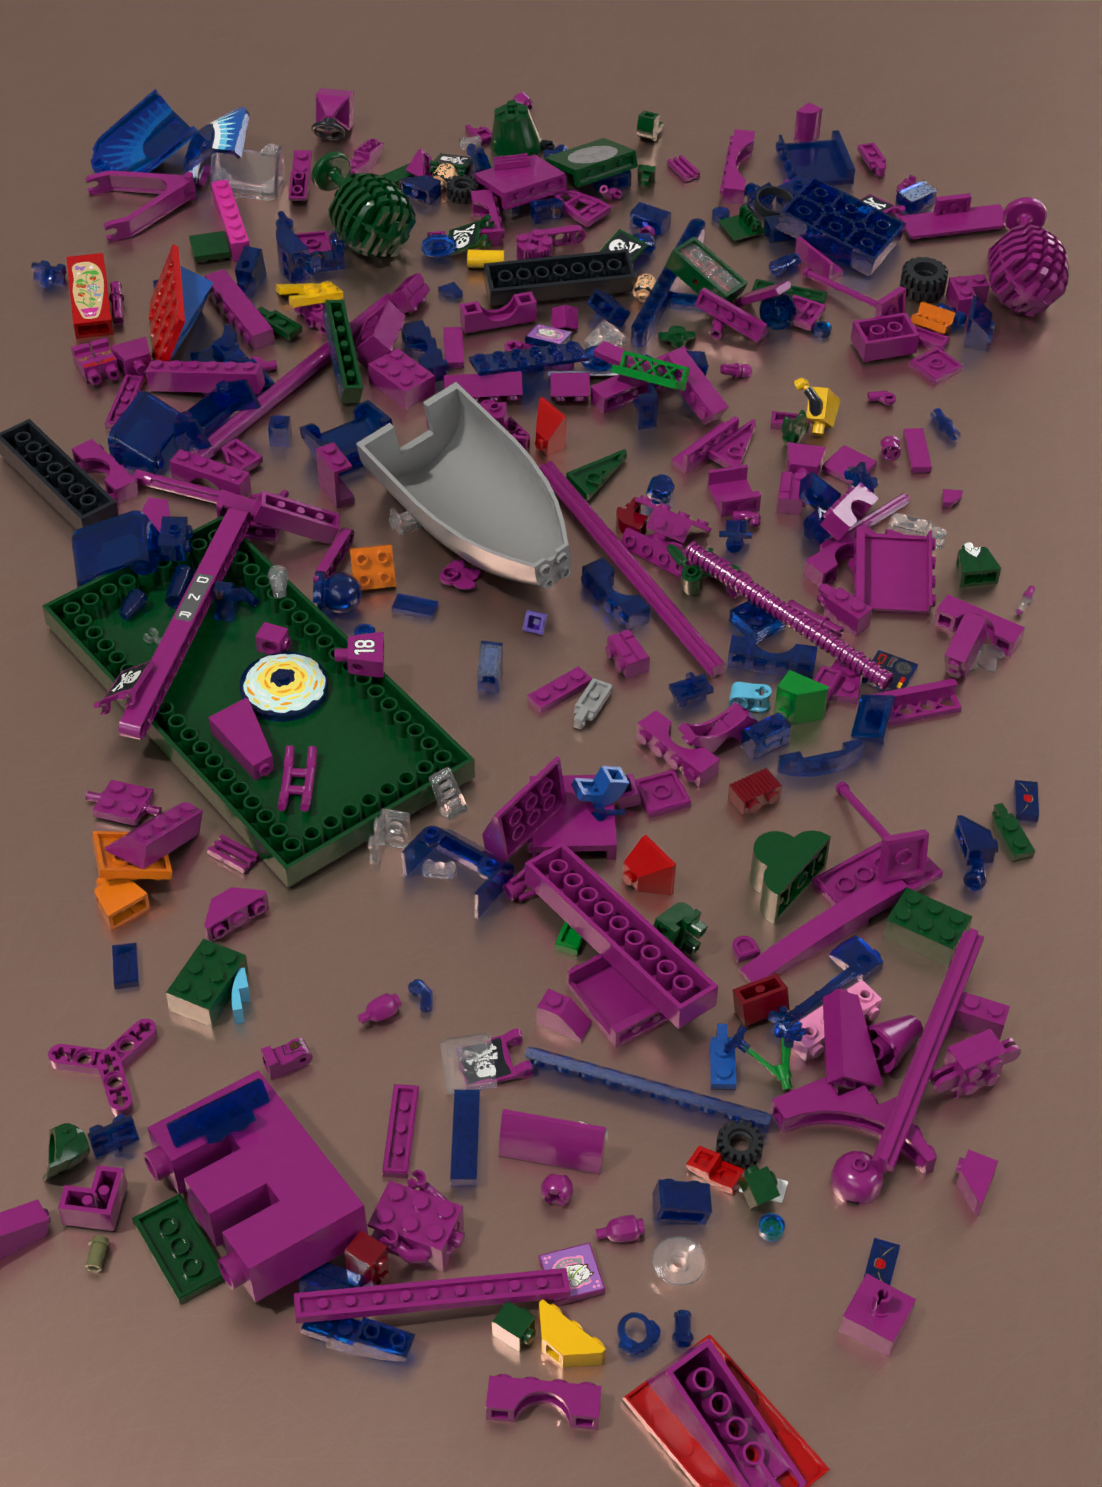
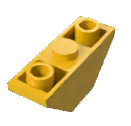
M543 1299L539 1302L541 1349L544 1354L562 1368L600 1366L605 1362L606 1348L598 1338L591 1337L585 1333L578 1322L570 1321L556 1305L548 1304Z

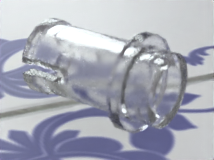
M479 135L467 138L463 136L459 139V147L463 150L477 146L480 147L482 144Z

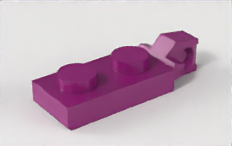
M873 142L858 145L857 151L870 170H875V174L878 177H885L886 159L876 144Z

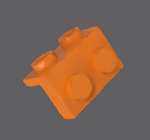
M921 302L918 312L912 315L911 322L915 326L924 329L929 328L933 332L943 335V333L951 331L956 313Z

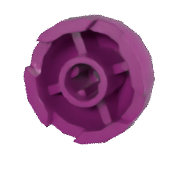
M851 1151L843 1154L836 1160L831 1171L830 1184L835 1195L842 1201L847 1203V1200L851 1202H860L859 1205H865L879 1196L883 1184V1174L877 1170V1166L871 1165L873 1157L863 1151Z

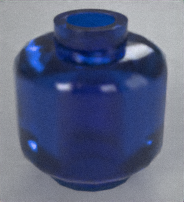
M635 233L633 235L648 244L639 257H649L656 249V241L649 233Z
M659 474L651 478L646 495L648 498L653 499L651 503L655 505L660 503L667 504L671 500L675 485L669 476Z

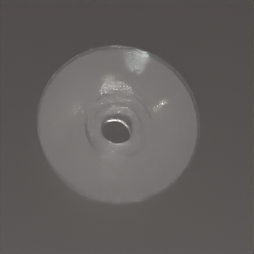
M673 1236L664 1239L656 1246L652 1256V1265L657 1276L664 1282L674 1286H686L696 1282L702 1276L706 1267V1257L700 1245L692 1239ZM680 1263L683 1267H676L674 1265Z

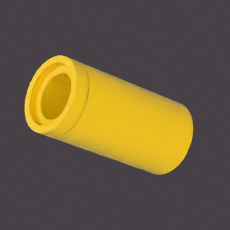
M468 249L467 268H484V263L504 262V250Z

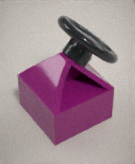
M320 88L316 93V123L312 125L311 130L313 134L321 139L329 141L341 140L345 136L344 130L349 131L354 125V91ZM334 132H340L339 135H332Z

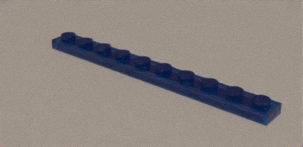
M532 1046L526 1048L524 1057L530 1058L531 1064L544 1067L545 1063L555 1065L554 1070L569 1073V1070L579 1072L578 1077L593 1080L594 1076L603 1079V1084L617 1087V1083L626 1085V1090L633 1093L641 1094L642 1090L651 1092L650 1097L663 1101H665L666 1097L676 1100L675 1104L690 1108V1104L700 1106L699 1111L714 1115L715 1111L725 1113L724 1118L739 1122V1119L743 1118L750 1120L749 1122L753 1123L752 1126L764 1129V1125L769 1126L772 1122L773 1114L540 1048Z

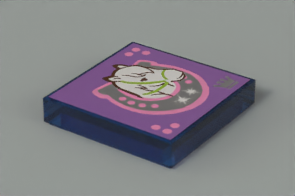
M537 324L525 336V343L560 351L572 339L573 332Z

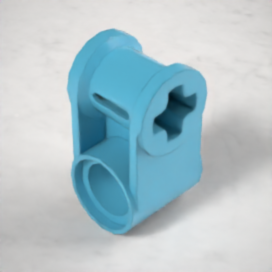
M735 682L731 687L729 706L737 702L748 711L768 712L771 708L769 698L772 695V689L766 684Z

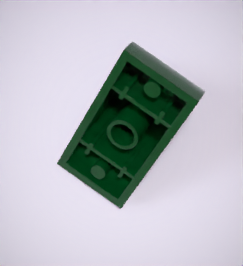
M813 830L801 832L795 837L784 832L771 831L762 834L756 839L753 847L750 882L753 888L761 894L760 911L765 919L775 924L811 884L812 879L818 876L826 867L831 836Z

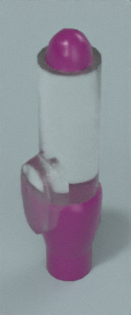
M1029 586L1024 592L1016 608L1017 615H1022L1027 606H1030L1035 591L1034 586Z

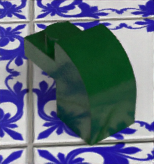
M644 110L638 115L637 136L639 138L657 141V134L663 130L664 122L659 121L660 114Z

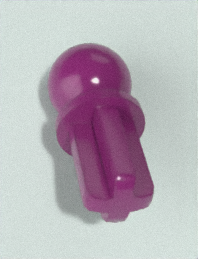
M724 363L720 366L721 374L731 375L733 378H738L739 376L749 378L753 373L752 367L748 364Z

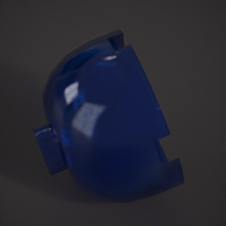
M785 292L762 300L759 307L760 319L774 330H781L790 326L797 314L795 302Z

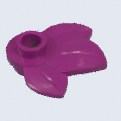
M463 559L455 560L442 570L440 581L445 585H454L461 590H470L476 587L474 581L478 579L480 570L466 568Z

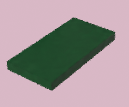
M181 1194L132 1218L133 1224L179 1304L225 1281L218 1267L217 1260L219 1259Z

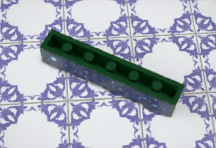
M325 300L322 316L340 402L360 403L363 384L345 301Z

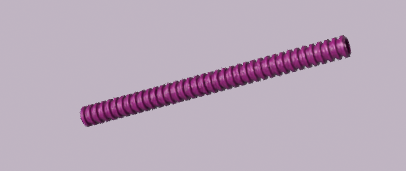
M692 542L686 547L684 557L689 559L690 562H694L696 566L704 569L711 576L715 575L716 579H720L722 583L725 582L726 586H730L732 590L740 593L741 596H746L747 600H751L753 604L756 603V606L761 607L763 611L767 610V613L772 614V617H777V620L782 621L784 625L788 624L789 628H793L799 635H804L805 639L809 638L811 643L814 642L816 646L820 645V649H825V652L831 653L832 657L836 656L838 661L841 660L843 664H847L848 668L852 667V670L854 672L858 671L859 675L863 674L865 679L869 678V682H874V685L880 686L881 690L886 689L892 682L893 673H888V670L882 669L881 665L877 666L875 661L871 662V659L866 658V655L861 654L858 650L855 651V648L850 647L848 643L844 644V641L839 640V637L834 636L831 632L828 633V630L823 629L821 625L817 626V623L812 622V619L807 618L806 615H801L800 611L796 612L794 607L791 608L785 601H780L779 597H775L773 593L770 594L764 587H759L758 583H754L752 579L749 580L747 576L739 573L737 569L733 570L732 566H728L726 562L723 563L722 559H718L716 555L713 556L711 552L703 549L701 545Z

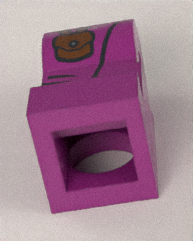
M303 1038L293 1039L287 1044L273 1049L271 1046L261 1049L262 1062L271 1080L296 1071L309 1064L313 1059Z

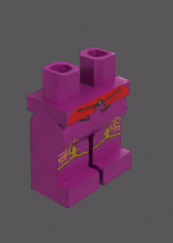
M107 338L91 341L90 346L87 342L71 347L74 363L83 378H85L86 384L91 383L94 386L100 384L103 379H119L120 373L117 358L112 353Z

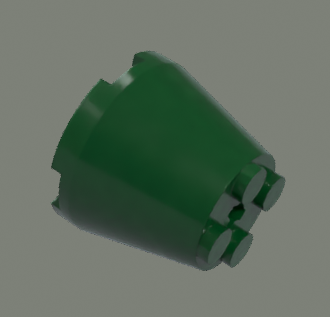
M509 100L507 104L494 110L490 144L494 157L525 153L531 156L537 155L541 151V136L526 105L517 103L516 100Z

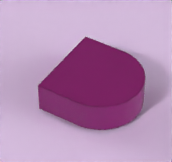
M739 936L734 939L732 944V953L738 963L760 955L759 947L754 939L749 936Z

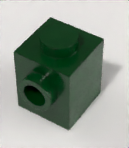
M758 1165L750 1167L743 1171L745 1176L737 1179L750 1209L780 1196L777 1189V1178L772 1171H769L768 1166L759 1169Z
M507 1301L492 1321V1335L520 1352L525 1344L529 1345L536 1335L535 1317L526 1308H519Z

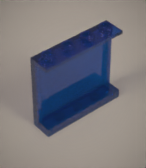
M839 130L832 131L831 140L785 143L782 135H779V140L776 142V152H779L780 162H783V169L787 173V179L792 180L793 189L818 187L823 182L828 186L854 184L855 167Z

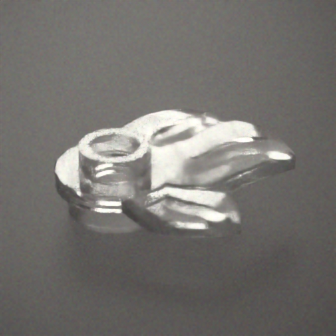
M983 643L970 672L979 666L994 673L997 668V659L1005 657L1003 650L994 644Z

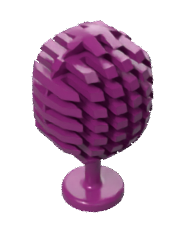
M1023 197L1012 201L1004 209L1003 223L1009 231L990 248L988 274L990 287L1003 305L1015 312L1020 313L1023 311L1022 314L1033 317L1037 312L1046 310L1066 292L1069 265L1063 244L1054 234L1042 228L1047 219V210L1044 204L1035 198Z

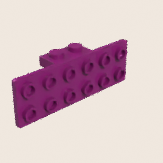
M970 193L936 197L933 212L900 216V221L910 239L1006 228L1003 223L1004 210L1000 204L970 207L972 199Z

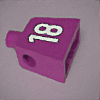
M384 632L348 637V648L335 649V662H347L350 674L384 677Z

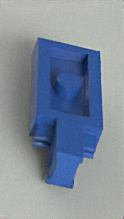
M717 1024L716 1037H711L709 1045L711 1089H736L734 1038L728 1037L727 1024Z

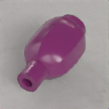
M385 993L367 1005L365 1012L357 1016L358 1021L361 1025L368 1021H383L397 1013L398 1008L402 1006L397 994L390 995Z
M634 1215L614 1218L608 1222L606 1227L596 1229L597 1239L609 1238L612 1242L616 1243L637 1240L640 1235L645 1234L643 1218L637 1219Z

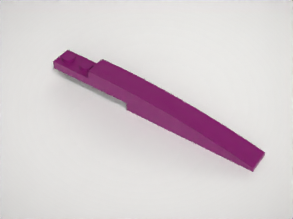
M927 857L924 875L886 882L877 879L781 939L740 968V973L751 983L786 971L866 926L869 918L896 904L907 887L914 891H919L942 878L943 871Z

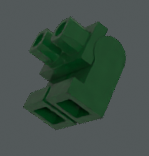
M683 902L674 904L659 915L653 925L680 951L683 949L690 955H693L700 949L702 943L697 939H700L708 928L706 924L699 920L702 913L697 909L693 910L690 905Z

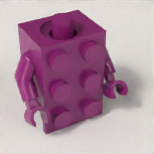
M422 1170L412 1172L417 1181L414 1178L407 1181L408 1187L389 1180L367 1224L369 1228L374 1229L371 1237L386 1245L388 1253L401 1257L407 1263H419L443 1272L454 1248H460L464 1241L465 1233L462 1232L464 1228L463 1206L450 1202L429 1182H426V1175Z

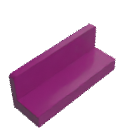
M801 236L797 237L795 255L816 273L830 280L843 276V270Z

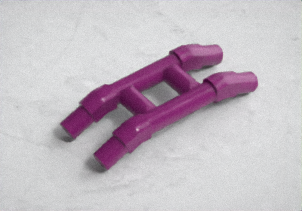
M288 745L285 749L284 770L277 809L280 811L286 809L289 802V794L302 795L300 809L303 812H307L312 802L317 747H308L306 769L293 768L295 747ZM291 778H305L304 786L291 785Z

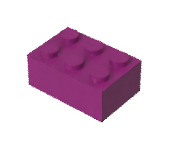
M390 301L365 320L355 341L354 347L357 361L366 369L369 363L393 350L394 347L392 345L399 337L397 334L404 326L405 315Z
M905 312L853 321L851 341L863 362L917 353L919 333Z
M398 348L368 364L369 383L405 410L435 394V375Z

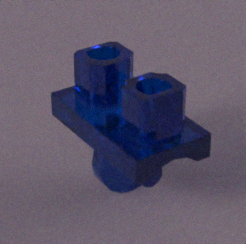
M752 182L747 184L745 187L746 191L744 192L745 196H747V202L743 205H747L757 212L754 207L757 192L763 187L772 186V184L768 182L762 187ZM763 196L759 198V201L762 205L764 203L761 200L769 205L773 202L775 196Z
M44 260L40 263L33 262L31 264L34 273L33 279L40 281L42 287H47L49 283L65 286L67 271L64 264H58L55 267Z
M859 462L856 467H848L844 472L845 479L853 481L848 489L852 485L856 487L861 482L874 493V488L879 485L878 479L871 477V474L867 472L865 462Z
M738 519L726 520L725 531H719V537H728L726 540L728 551L738 553L743 549V539H752L753 532H747L748 521Z
M692 672L686 674L685 680L671 683L668 688L678 707L686 706L688 700L691 699L699 702L706 700L707 695L714 692V688L709 684L705 674L695 676Z
M123 1114L114 1117L112 1123L103 1127L98 1124L91 1127L87 1134L95 1157L115 1149L118 1154L123 1153L122 1146L139 1139L132 1116L126 1117Z

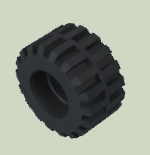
M917 257L906 261L902 267L900 286L906 288V297L917 302L939 300L943 297L946 289L947 267L941 261L929 257Z

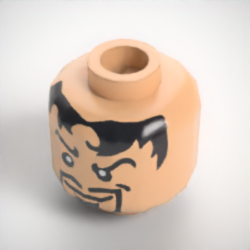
M448 163L440 164L432 174L434 186L440 190H447L446 183L449 181L448 179H453V176L457 177L456 168Z
M650 274L638 276L635 279L633 288L634 297L640 302H648L655 299L658 288L657 280Z

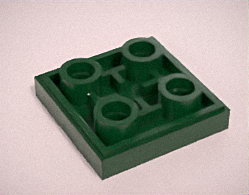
M225 231L189 236L195 262H207L214 259L223 260L231 257Z

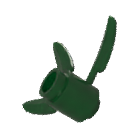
M673 544L667 545L666 548L674 561L684 568L681 571L683 591L689 596L698 595L703 587L702 578L711 575L709 573L702 574L701 568L695 564L687 566L685 564L687 559L682 551ZM705 548L708 552L713 553V548ZM731 564V565H728V566H732V567H733V570H734V569H737L738 571L741 570V568H740L738 565H732V564Z

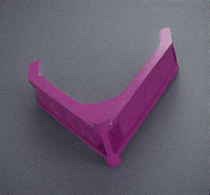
M110 170L89 175L85 179L86 183L98 182L96 187L87 188L91 195L110 191L160 194L127 217L107 221L104 224L105 230L117 229L115 234L106 236L107 240L111 242L133 237L188 200L194 201L197 199L192 172H186L184 175Z

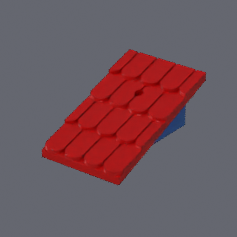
M172 244L149 305V320H151L150 336H152L151 357L154 358V361H171L201 314L214 283L180 266L179 247Z

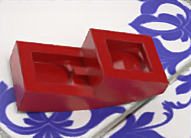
M700 1145L686 1163V1167L700 1178L732 1195L740 1186L737 1179L745 1176L743 1172L745 1169L723 1161L720 1153Z

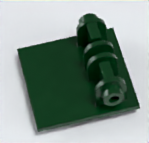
M747 205L740 206L739 215L718 220L734 241L766 233L762 227V222L757 219V216L750 211Z

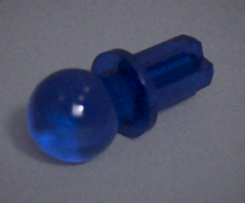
M943 303L937 304L938 307L956 313L954 325L962 326L966 323L967 316L964 312H956L955 307L951 308Z

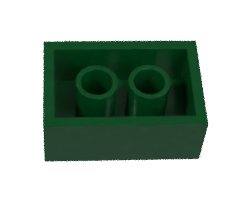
M907 887L887 918L883 937L949 967L963 931L969 932L972 916Z
M203 938L166 991L169 1010L212 1027L232 998L233 983L239 969L245 967L246 975L248 974L246 955Z

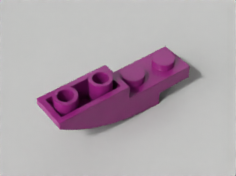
M371 138L354 150V157L349 160L351 164L350 174L369 173L378 160L384 143Z
M294 150L288 199L291 201H306L308 198L311 181V150Z

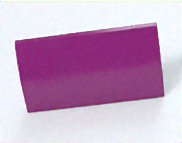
M503 1109L499 1137V1156L600 1174L604 1159L606 1127Z

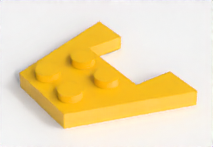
M329 281L322 282L321 284H275L276 292L279 295L299 294L289 296V304L293 308L324 303L325 300L343 299V291Z

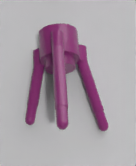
M525 868L502 885L503 891L511 901L518 898L521 902L527 897L537 895L533 890L525 893L527 885L523 880L525 878Z

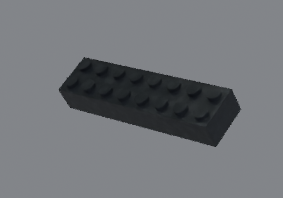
M629 249L484 263V283L489 306L507 305L514 294L532 292L536 302L632 292L636 278Z
M31 419L0 432V455L84 537L120 520L117 502Z

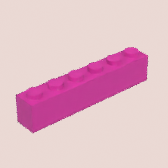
M218 180L211 182L213 202L222 229L225 231L233 262L251 259L249 239L229 181Z

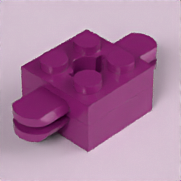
M988 1029L947 1047L943 1067L931 1073L929 1082L934 1086L938 1094L950 1089L956 1098L963 1095H972L981 1087L986 1085L992 1086L1000 1079L1003 1065L1016 1060L1021 1054V1049L1012 1038L1000 1042L992 1030Z

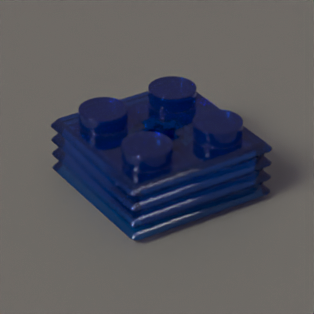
M751 600L729 611L728 621L753 644H757L786 628L782 621H778L777 617H772V614H768L767 610L763 611L761 607L756 606V603L753 604Z

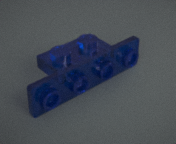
M258 1078L167 1123L166 1127L173 1145L178 1148L198 1137H201L208 1144L218 1143L224 1140L227 1135L248 1128L249 1124L256 1121L253 1110L270 1101L264 1082Z

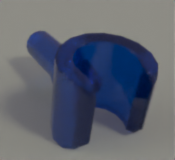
M601 803L595 804L593 806L595 812H591L599 822L604 821L608 816L625 815V809L606 810Z

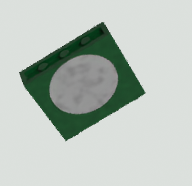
M606 138L545 157V161L559 170L572 174L574 184L577 187L638 167L636 150Z

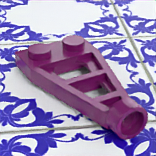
M568 188L566 191L547 196L560 207L563 206L562 209L586 227L591 226L611 212V206L605 202ZM568 196L571 199L565 202L562 197ZM579 202L588 204V206L580 211L573 207Z

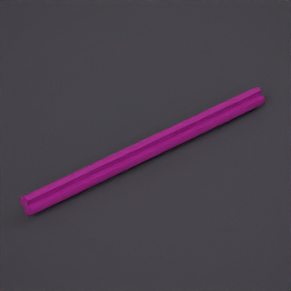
M970 928L969 932L963 931L871 1160V1165L877 1166V1170L882 1173H886L887 1170L893 1172L984 941V936L978 935V930Z

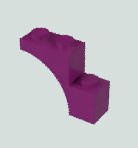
M734 702L727 710L709 721L699 724L683 722L678 729L683 734L681 738L689 746L694 745L695 748L705 747L713 754L727 738L731 739L734 737L741 741L758 721L745 707Z

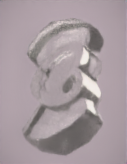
M427 859L421 867L422 873L426 878H447L451 880L457 873V868L453 861L444 864L442 862L435 863L431 859Z

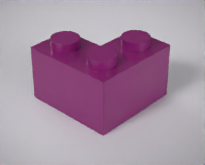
M985 274L949 278L946 297L953 312L956 313V318L974 316L976 304L987 302L990 285Z
M98 1165L91 1188L65 1185L58 1205L62 1225L114 1231L128 1186L124 1168Z

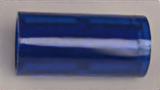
M179 565L175 568L164 598V602L168 607L177 610L195 575V571L191 567Z

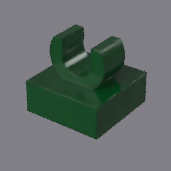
M639 164L637 170L638 181H642L641 186L648 187L649 182H655L656 166Z

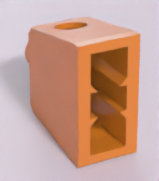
M99 877L96 879L98 886L94 889L96 903L110 930L150 909L146 891L132 880L124 878L109 880Z

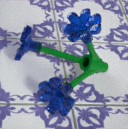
M779 1007V1013L777 1011H770L767 1017L770 1023H774V1036L781 1038V1064L772 1066L750 1048L751 1045L743 1040L747 1029L742 1025L738 1027L732 1040L725 1043L723 1052L728 1054L732 1049L736 1048L740 1049L743 1053L747 1052L766 1067L773 1076L776 1075L777 1081H780L783 1090L792 1088L790 1077H792L790 1071L791 1048L794 1046V1041L799 1042L802 1040L803 1035L807 1033V1029L802 1028L803 1024L799 1022L800 1015L797 1011L791 1010L787 1012V1007Z

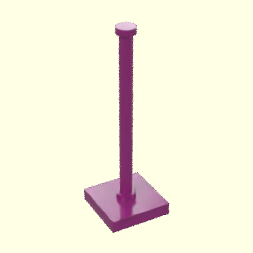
M809 267L803 271L804 278L815 280L876 308V317L905 313L906 288L900 286L876 301L813 272Z
M846 782L838 783L835 791L840 796H843L882 838L878 878L882 882L924 875L926 871L929 833L923 829L891 835L849 790L850 787Z

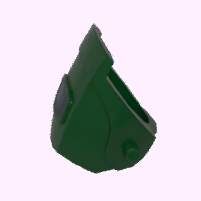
M64 1123L49 1130L48 1168L43 1176V1181L53 1178L61 1172L69 1171L90 1153L86 1135L76 1125Z

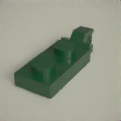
M262 306L257 309L273 328V331L284 338L291 340L303 332L302 325L277 310L270 312Z
M1003 803L995 804L992 812L994 816L992 820L994 823L993 829L1011 860L1015 861L1034 856L1035 849L1016 817L1012 813L1008 814Z

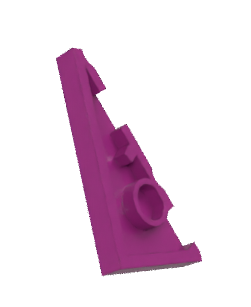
M752 419L707 450V457L724 468L740 466L755 431L756 420Z

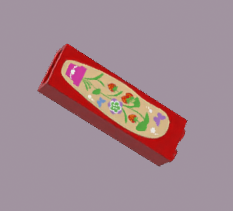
M103 253L66 257L76 339L114 335Z

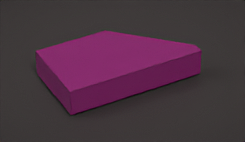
M469 124L465 125V131L480 146L491 143L492 132L487 127L472 128Z

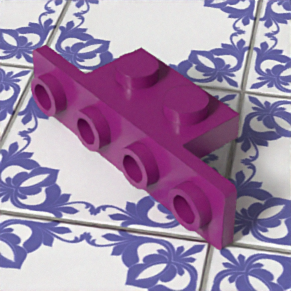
M646 496L635 497V502L653 509L645 527L681 543H684L691 525L706 532H711L712 528L708 527L709 523L701 519H697V522L689 519V514L682 511L676 514L670 511V506L663 503L657 506L651 503L653 499Z
M632 528L625 529L621 542L630 552L681 578V571L684 568L674 561L666 548L667 545L673 544L684 554L685 549L682 548L681 544L666 540L665 536L660 533L643 535ZM687 559V562L685 564L687 566L694 565V562H690L689 559Z

